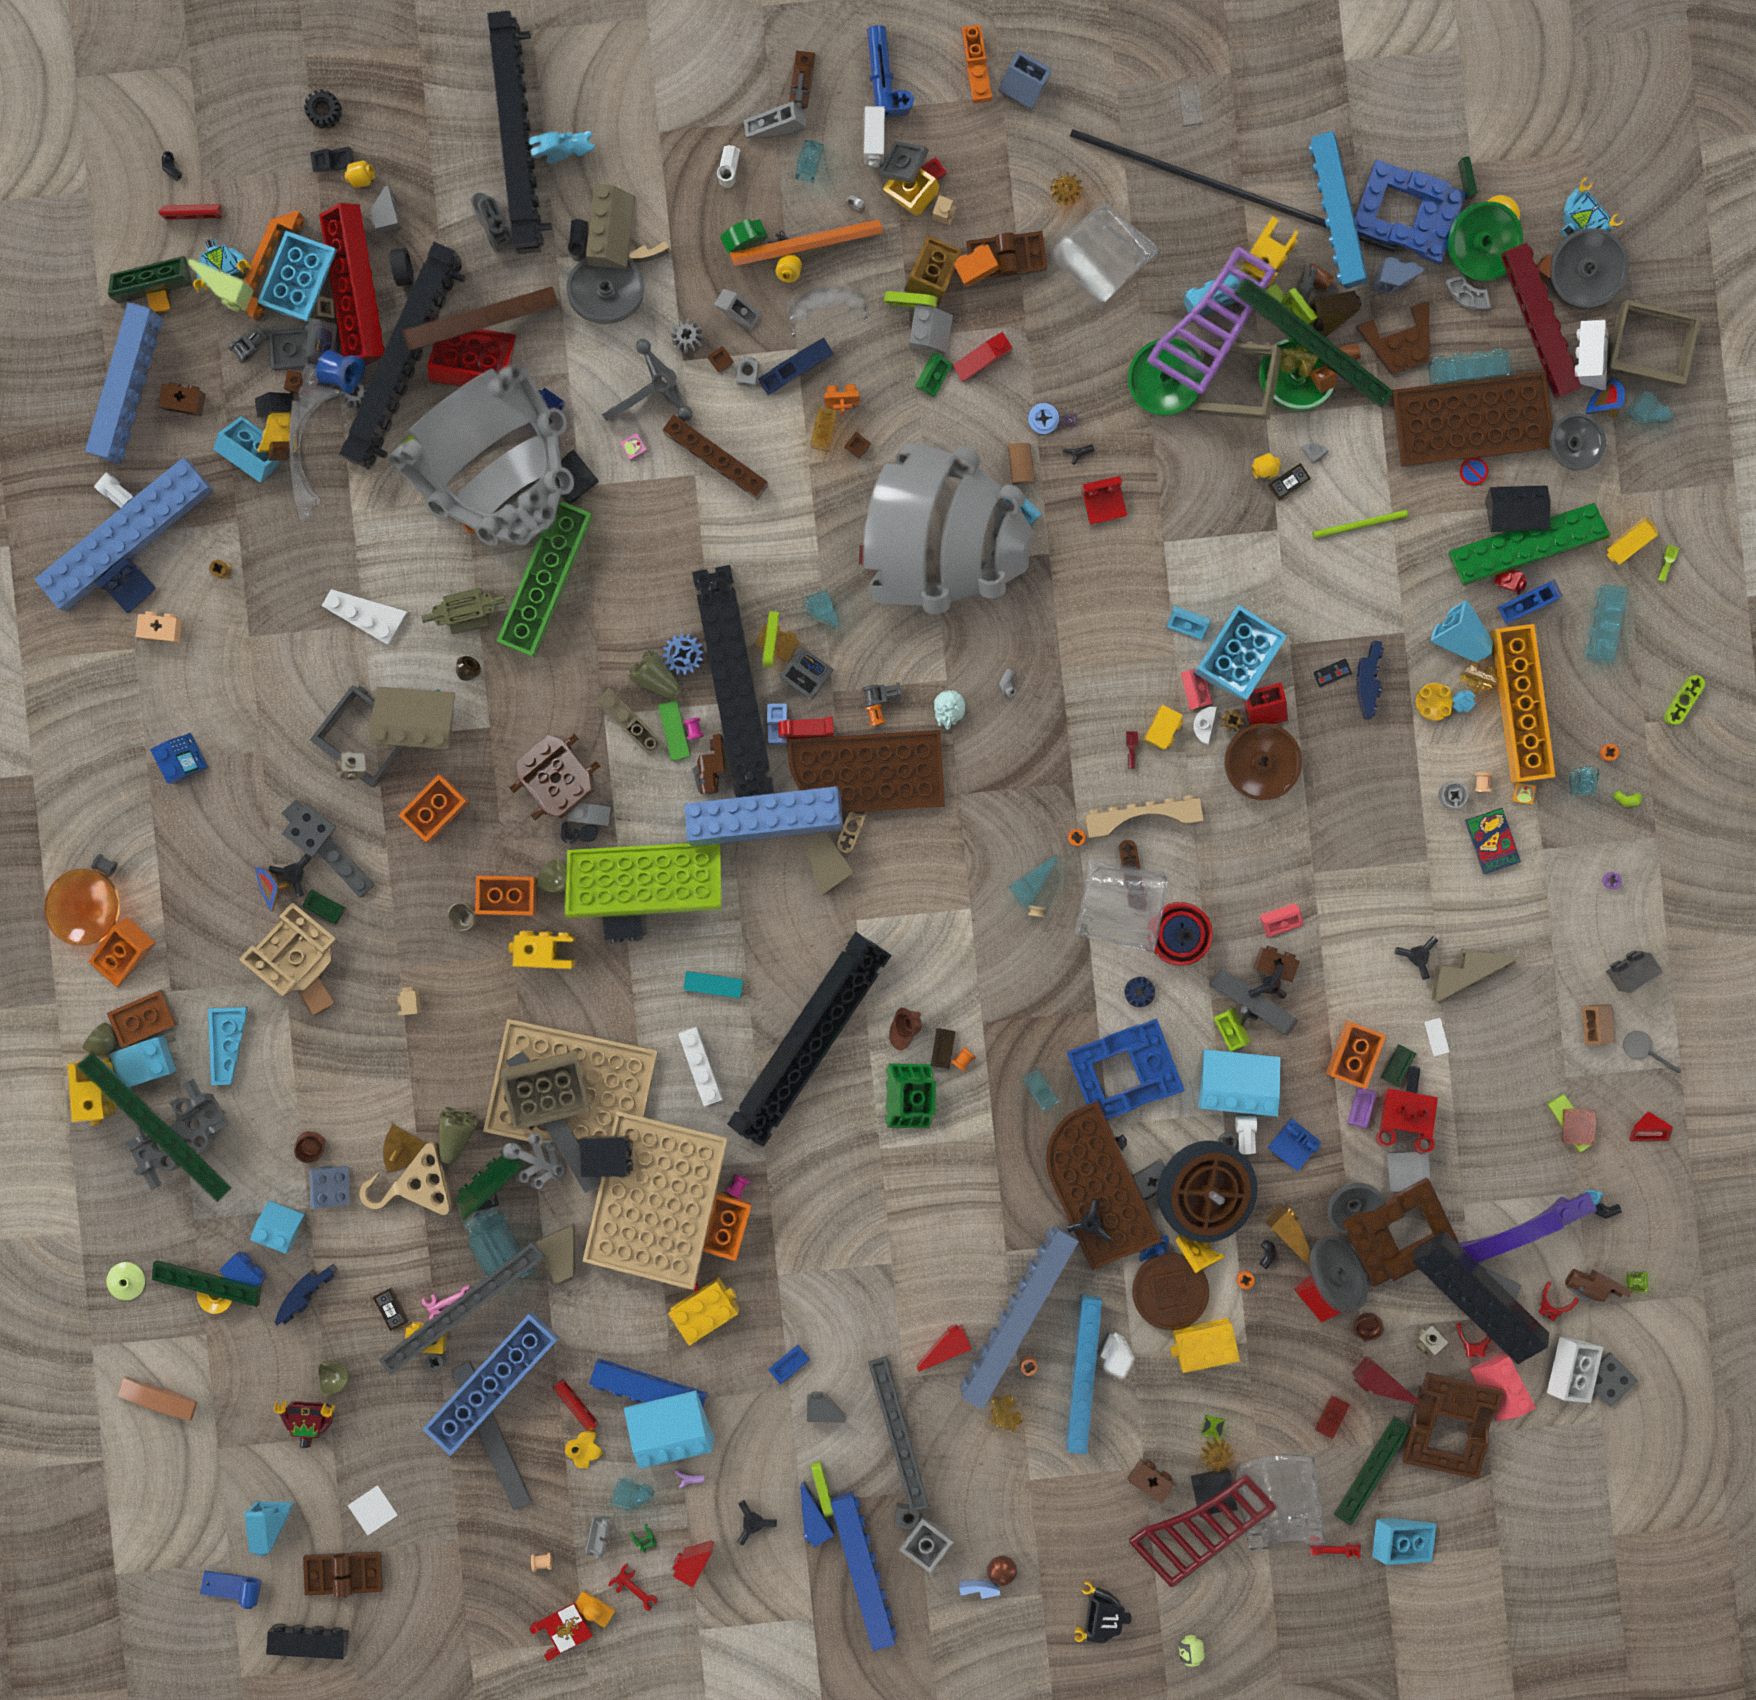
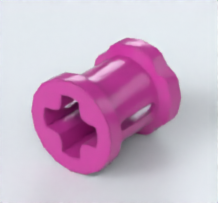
M700 718L683 721L687 728V740L704 737L700 730Z
M735 1173V1179L726 1191L740 1199L742 1191L750 1181L742 1175Z

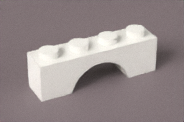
M696 1026L681 1031L678 1035L703 1106L721 1101L724 1097L708 1060L699 1027Z
M1109 1332L1098 1353L1100 1357L1106 1359L1104 1364L1106 1370L1124 1378L1134 1356L1127 1341L1124 1340V1336L1116 1332L1113 1335Z

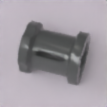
M98 854L91 868L100 870L110 878L116 871L118 863L115 861L111 862L104 858V855Z
M431 1353L426 1359L427 1368L431 1371L440 1370L446 1362L445 1353L440 1355ZM435 1357L438 1358L437 1364L434 1363Z

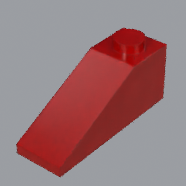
M1002 331L956 362L953 367L961 381L964 382L1012 353L1013 347Z
M954 1324L947 1328V1331L940 1336L918 1362V1372L972 1350L963 1326Z

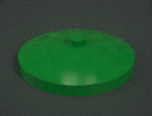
M1492 201L1478 202L1464 209L1453 222L1448 236V252L1454 267L1465 277L1477 281H1490L1506 274L1507 272L1500 254L1523 244V230L1516 214L1506 205Z
M1173 338L1168 342L1203 363L1197 351L1185 341ZM1157 339L1146 344L1134 356L1128 371V386L1133 399L1145 411L1158 416H1173L1190 408L1201 394L1148 363L1150 354L1160 340ZM1162 349L1157 358L1199 385L1205 377L1204 373Z
M1291 338L1275 343L1274 345H1277L1282 351L1273 403L1280 408L1292 412H1307L1321 406L1328 399L1333 388L1321 393L1314 384L1309 372L1325 366V364L1311 353L1305 352ZM1263 356L1259 365V382L1264 393L1266 391L1272 356Z

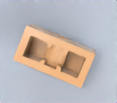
M145 611V615L138 614L136 637L180 643L182 620L177 619L174 614L164 613V617L157 616L156 612ZM161 624L162 628L157 629L156 626Z

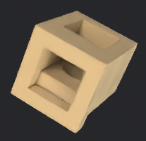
M939 195L932 213V220L950 226L956 207L953 206V200Z
M402 987V992L398 996V1006L401 1007L398 1015L421 1013L419 990H413V987Z

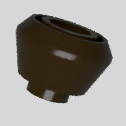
M470 656L458 658L456 674L461 680L470 681L480 675L481 667L477 660Z

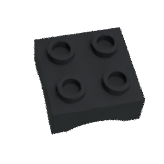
M574 449L560 460L561 467L570 471L574 480L572 491L561 495L570 505L599 482ZM555 476V483L557 487L560 489V481L558 477Z
M1228 1468L1191 1475L1196 1506H1200L1232 1484L1231 1473ZM1231 1495L1223 1500L1231 1511L1238 1510L1236 1500ZM1216 1505L1207 1510L1210 1515L1222 1512Z

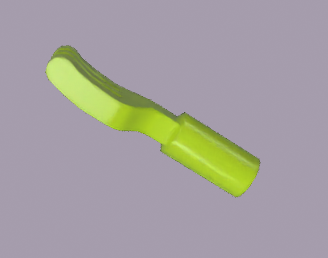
M1670 544L1667 545L1663 555L1665 563L1658 578L1659 582L1665 583L1670 565L1675 561L1680 548Z

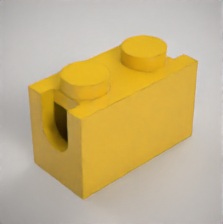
M1161 705L1143 740L1162 750H1166L1167 747L1170 748L1175 740L1172 737L1175 730L1179 731L1183 724V720H1181L1183 715Z

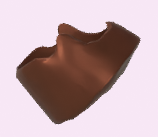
M311 1131L301 1133L297 1137L294 1146L295 1157L303 1163L317 1161L325 1149L324 1137Z

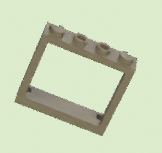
M1625 300L1619 306L1608 354L1607 372L1678 389L1685 386L1701 317L1695 316L1691 312H1676L1674 308H1658V305L1652 303L1645 305L1640 304L1638 300ZM1627 312L1687 326L1676 375L1616 361Z
M1219 339L1205 341L1219 351L1225 343ZM1235 340L1228 353L1272 356L1263 407L1204 402V392L1191 406V410L1196 414L1270 420L1282 351L1277 345L1270 343L1258 345L1257 342L1247 341L1246 344H1241ZM1201 349L1200 357L1203 364L1210 368L1212 355Z

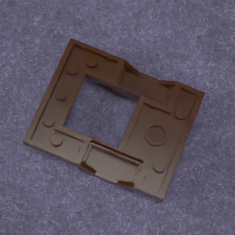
M1427 1177L1393 1194L1385 1205L1373 1211L1359 1212L1341 1221L1373 1287L1389 1279L1396 1281L1417 1270L1418 1268L1412 1263L1414 1249L1426 1241L1430 1242L1431 1238L1440 1232L1445 1231L1459 1244L1433 1186ZM1419 1205L1432 1234L1398 1250L1388 1225L1405 1217V1212Z
M1426 1372L1422 1387L1420 1386L1417 1395L1419 1402L1415 1404L1410 1420L1412 1425L1402 1457L1403 1463L1478 1479L1489 1443L1491 1420L1499 1409L1503 1395L1502 1388ZM1436 1415L1469 1421L1466 1433L1468 1438L1463 1454L1428 1447Z

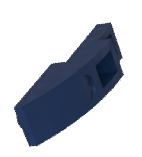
M822 338L772 368L771 371L758 378L769 396L825 361L834 353L825 338Z
M1376 640L1370 644L1368 657L1359 658L1357 667V698L1363 718L1366 720L1372 719V716L1376 715V699L1380 697L1382 692L1381 681L1374 680V677L1378 675L1379 666H1377L1378 659L1382 658L1384 648L1382 647L1383 642Z
M334 1264L330 1265L319 1275L313 1269L300 1279L283 1301L277 1313L275 1324L279 1325L283 1322L285 1325L294 1318L292 1315L298 1310L301 1313L309 1307L307 1302L312 1299L310 1295L319 1289L318 1284L322 1281L326 1284L335 1277L333 1273L338 1270Z

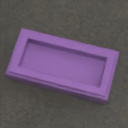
M1357 1087L1348 1124L1367 1129L1377 1095L1376 1091Z

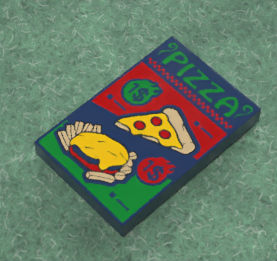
M1498 808L1465 820L1483 874L1521 862L1503 808Z

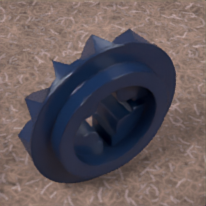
M1145 977L1132 978L1125 986V998L1135 1007H1145L1152 1003L1155 996V987ZM1135 986L1136 988L1141 989L1142 987L1146 986L1143 991L1146 998L1142 996H1138L1135 998L1137 992L1135 991L1136 989L1133 987Z

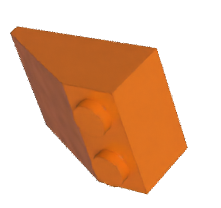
M126 917L112 926L89 960V963L115 987H118L145 958L156 942Z

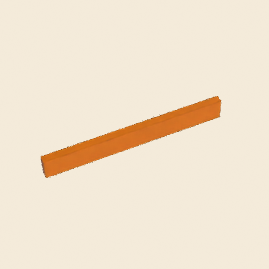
M879 219L730 252V258L733 266L744 265L882 234L883 227Z

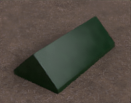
M185 256L110 274L108 296L115 302L122 303L147 297L146 294L152 292L171 291L191 286L192 282Z

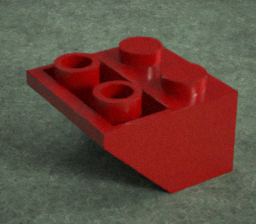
M1282 682L1254 689L1247 700L1242 699L1249 726L1260 723L1278 724L1288 721L1287 700Z
M1312 1275L1294 1288L1295 1292L1321 1322L1342 1313L1325 1301L1317 1289Z

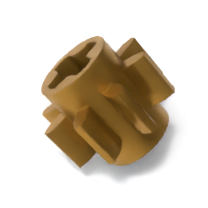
M1234 709L1232 713L1225 710L1226 716L1220 717L1224 723L1221 727L1226 726L1227 732H1230L1232 728L1237 732L1239 731L1237 726L1244 725L1240 721L1243 714H1236L1237 709ZM1230 717H1235L1234 725L1228 723Z

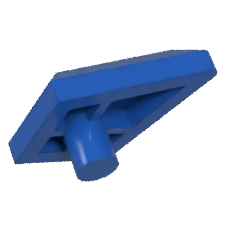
M1161 1236L1162 1242L1143 1249L1139 1256V1261L1142 1262L1155 1255H1163L1167 1252L1169 1237Z

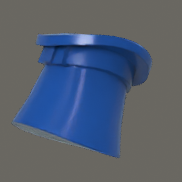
M327 350L318 361L316 368L317 380L323 385H338L344 393L351 394L363 377L365 362L358 356L343 357L334 350Z

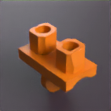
M847 384L845 392H838V386L836 385L827 386V392L824 393L825 408L841 410V416L845 415V410H851L852 406H860L859 391H857L855 384Z

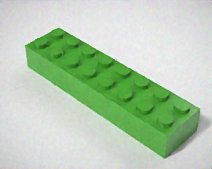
M558 501L554 522L549 528L541 532L498 636V643L536 658L594 518L591 513L563 501Z

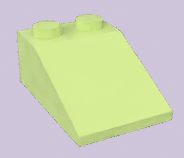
M189 259L188 263L212 291L222 299L221 303L227 305V308L238 312L240 309L246 312L254 292L247 283Z

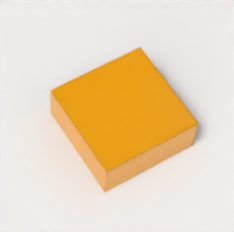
M166 290L146 294L149 307L154 312L161 313L171 310Z

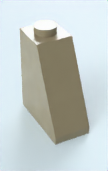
M574 1223L544 1236L536 1242L545 1255V1263L555 1284L559 1282L565 1284L571 1281V1277L575 1274Z

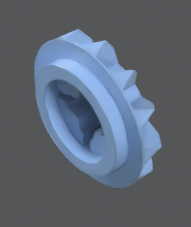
M1040 403L1031 409L1028 422L1031 429L1037 433L1047 434L1054 431L1057 427L1059 414L1052 405ZM1042 411L1045 417L1050 418L1046 420L1045 426L1042 421L1038 420V418H1041Z

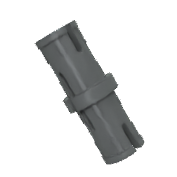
M1312 265L1306 266L1303 281H1300L1299 294L1302 295L1307 304L1311 291L1314 290V280L1318 271V267L1314 266L1312 273H1310Z

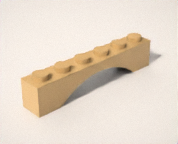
M1194 795L1183 796V801H1176V798L1164 799L1162 804H1157V801L1145 802V806L1138 807V804L1126 805L1127 809L1119 810V806L1107 808L1108 812L1100 813V809L1088 811L1089 815H1084L1087 838L1109 835L1123 821L1142 814L1164 815L1181 824L1203 821L1200 798L1195 799Z

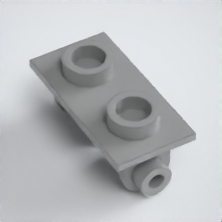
M609 1516L592 1518L585 1555L595 1554L594 1557L598 1559L605 1555L606 1542L604 1539L608 1537L609 1527L611 1526L608 1519Z

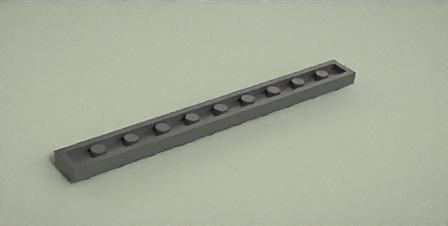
M532 1241L379 1359L380 1363L392 1375L545 1257L544 1253Z

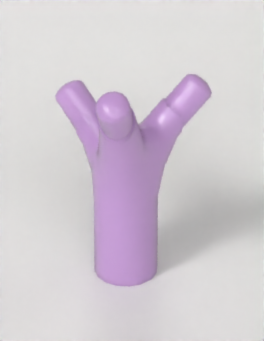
M675 1470V1473L683 1479L681 1481L682 1484L679 1486L680 1489L689 1484L704 1483V1475L690 1476Z

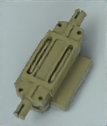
M476 588L443 596L444 602H441V605L433 606L432 613L421 615L423 623L434 621L438 626L450 625L451 634H457L490 626L488 614L495 613V606L506 604V600H504V595L493 598L490 593L482 594V589Z

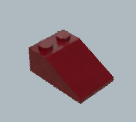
M1367 1355L1352 1372L1356 1377L1354 1381L1366 1392L1370 1390L1376 1395L1418 1404L1419 1402L1411 1392Z

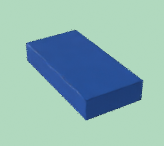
M797 1344L768 1370L781 1385L805 1365L810 1358Z

